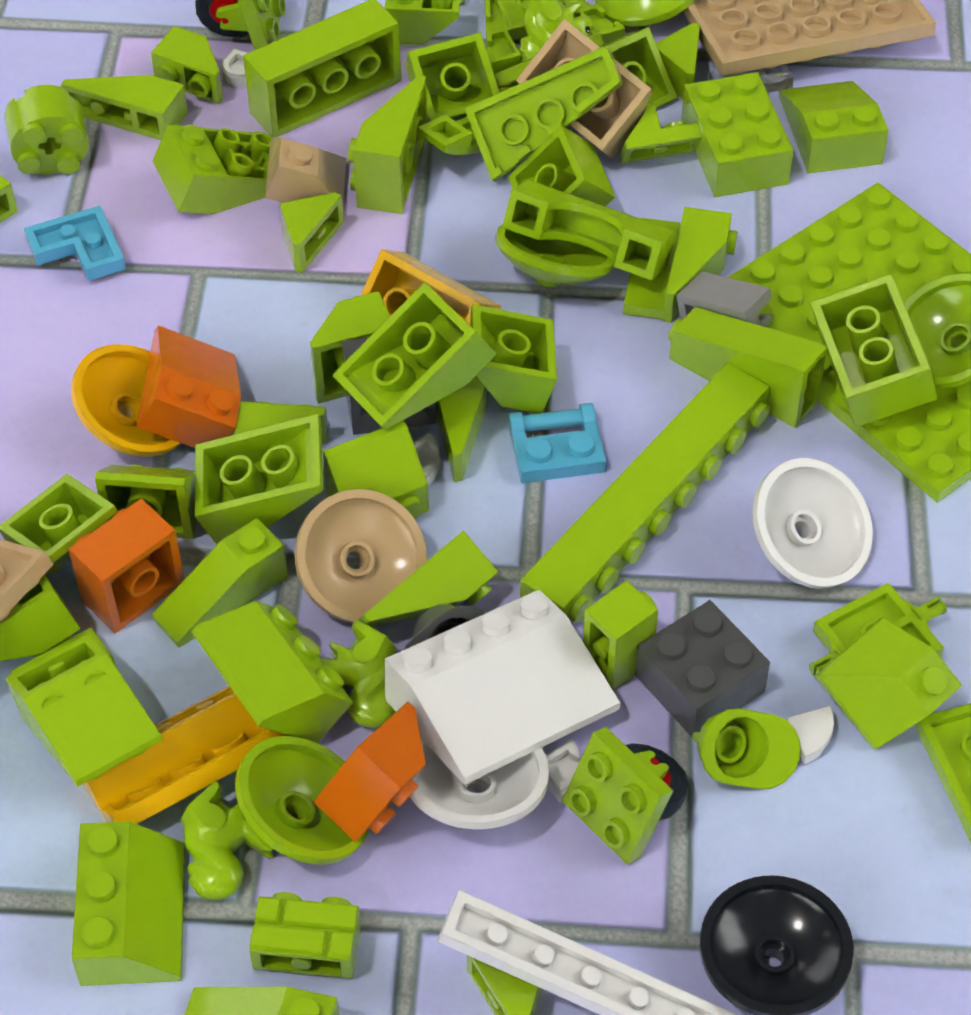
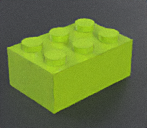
M758 72L684 84L681 119L686 122V125L699 123L702 138L695 152L714 198L789 185L794 150Z
M892 274L810 302L823 345L827 346L826 353L855 427L938 399L931 367Z

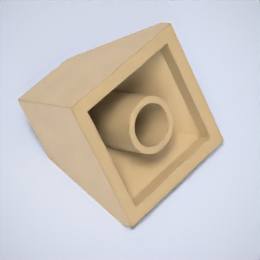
M272 137L265 198L284 203L336 192L342 196L343 209L347 158L303 143L280 137Z

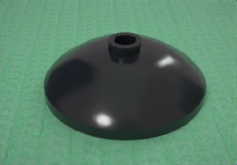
M774 875L759 876L734 884L721 893L709 907L700 933V956L709 980L716 990L730 1003L753 1015H810L828 1005L840 993L852 967L854 956L853 938L844 915L837 905L823 892L810 884L794 878ZM769 957L776 958L781 962V965L777 967L769 966L765 959Z

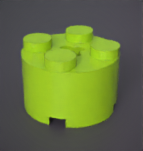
M55 85L33 86L24 90L25 95L17 101L13 98L6 106L4 120L11 154L18 165V169L24 174L35 173L43 175L58 172L62 174L76 172L80 168V162L87 154L89 148L87 128L81 103L76 98L75 100L71 97L68 90Z

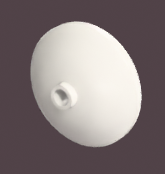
M798 458L786 461L775 467L759 484L753 502L754 529L764 554L780 573L802 586L828 589L849 581L860 572L867 562L872 547V521L863 496L855 484L843 472L820 460Z
M421 739L426 765L413 779L419 787L410 798L420 810L439 822L472 830L497 828L522 819L532 812L545 796L549 783V764L542 748L464 785Z

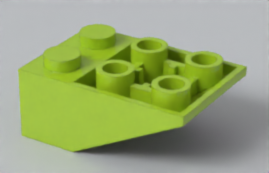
M168 124L153 158V163L178 212L216 214L265 198L272 137L270 134L258 131L251 133L233 131L227 128L211 129L194 125L180 126Z
M89 634L5 678L23 721L77 787L99 778L109 769L131 757L144 753L147 748L163 740L160 732L108 654Z

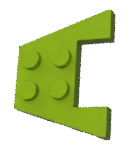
M484 0L486 47L494 73L521 63V54L513 40H521L523 37L528 36L524 26L527 10L526 2L528 0ZM561 0L566 7L580 2L581 7L574 14V18L581 15L589 16L592 20L590 34L599 31L604 45L625 36V27L619 21L612 23L605 17V10L597 4L590 5L585 0Z

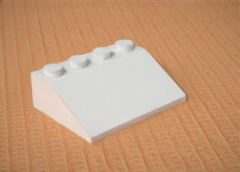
M540 590L385 658L386 702L396 712L407 702L415 707L421 739L464 785L620 709V701L567 615Z

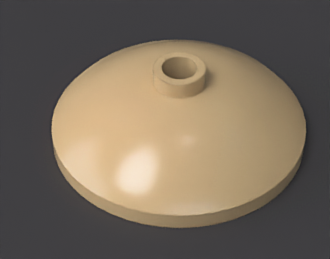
M352 489L329 496L315 506L304 519L295 543V566L303 589L321 610L341 621L354 623L427 561V548L418 523L399 502L380 492ZM349 554L357 557L359 561L357 569H353L347 564V556Z

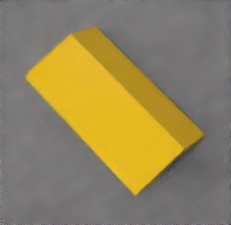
M227 686L155 724L162 736V741L147 748L144 753L129 758L104 772L99 778L88 781L83 785L106 822L130 821L138 824L207 787L214 781H218L238 770L243 758L256 744L268 738L286 736V734L258 727L231 687Z

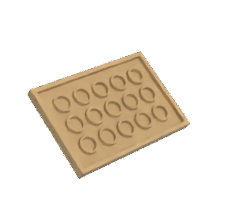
M695 0L683 11L690 24L700 23L699 39L721 76L739 75L746 71L762 68L770 69L799 61L808 62L814 58L835 54L844 55L851 51L880 48L884 45L903 41H916L919 38L935 36L936 22L920 0Z

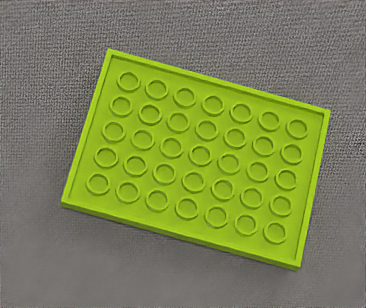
M877 182L736 271L728 278L770 288L772 298L766 306L762 307L759 313V317L763 313L772 315L767 328L823 344L810 302L892 274L901 298L905 303L917 290L938 278L953 274H971V254ZM826 353L818 402L936 503L971 479V381L956 387L936 388L937 400L855 427Z

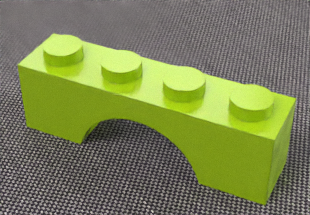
M527 180L511 190L502 228L536 240H563L590 247L607 256L615 268L649 280H653L666 269L676 231L531 180Z

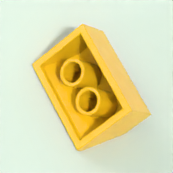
M381 249L361 295L379 291L391 316L426 282L470 326V310L473 304L501 309V305L408 254Z

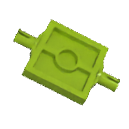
M887 583L816 620L813 632L828 649L829 654L809 663L812 676L815 675V679L818 680L816 675L883 617L932 647L941 658L944 646L932 634L927 622L947 612L944 601H941L940 597L935 596L933 599L916 607L902 599L894 588Z

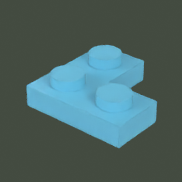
M101 206L24 228L26 240L37 266L76 254L87 281L126 270L124 257Z

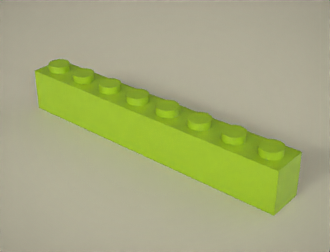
M727 362L520 580V598L540 590L567 615L571 623L582 621L585 609L592 605V601L601 592L607 593L610 591L618 579L619 572L628 563L634 564L640 558L645 544L652 536H660L665 531L671 516L679 507L686 508L694 498L700 484L704 480H712L717 474L724 458L729 453L735 454L738 452L748 432L753 427L759 428L765 422L770 412V406L767 405L770 386Z

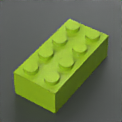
M368 0L243 55L250 114L271 137H278L401 81L399 23L377 0Z

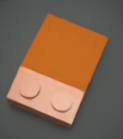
M158 325L154 332L136 427L195 448L196 444L231 436L236 429L241 399L235 354Z

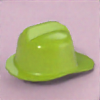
M741 708L726 709L708 718L701 727L700 732H694L692 735V739L697 743V750L704 770L712 779L724 784L754 789H772L784 783L795 772L800 759V740L796 730L786 719L770 713Z

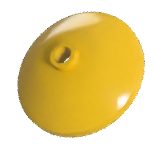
M124 344L107 345L97 348L82 359L71 381L72 402L77 415L85 427L104 444L129 455L153 457L166 454L177 448L181 443L136 427L150 351Z

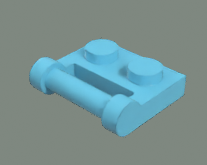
M592 402L579 404L578 409L525 416L522 415V412L508 413L509 431L521 483L606 472V458ZM578 425L582 427V431L526 438L525 432Z

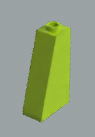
M694 307L684 319L679 318L672 325L668 335V339L671 341L670 360L708 381L727 362L770 386L767 403L770 406L769 414L796 428L818 403L827 346L699 307Z

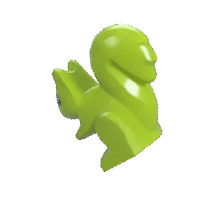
M528 0L526 2L527 10L524 26L528 36L520 40L521 47L518 50L521 54V62L535 57L564 19L585 36L590 34L592 30L591 18L586 15L574 18V14L581 7L580 2L567 7L563 5L561 0Z
M356 620L352 624V630L356 637L353 645L350 648H346L338 643L330 642L329 647L333 651L332 656L334 659L328 657L320 658L326 666L341 676L344 686L353 689L349 696L353 704L348 708L351 719L364 727L379 728L396 712L385 700V658L396 654L397 649L385 634Z
M214 781L187 806L181 817V823L184 826V843L191 856L195 859L187 867L190 875L188 882L200 897L217 901L234 894L242 885L244 878L243 866L234 854L239 847L245 844L268 859L273 858V848L266 844L250 827L238 803L232 808H228L222 803L221 784Z

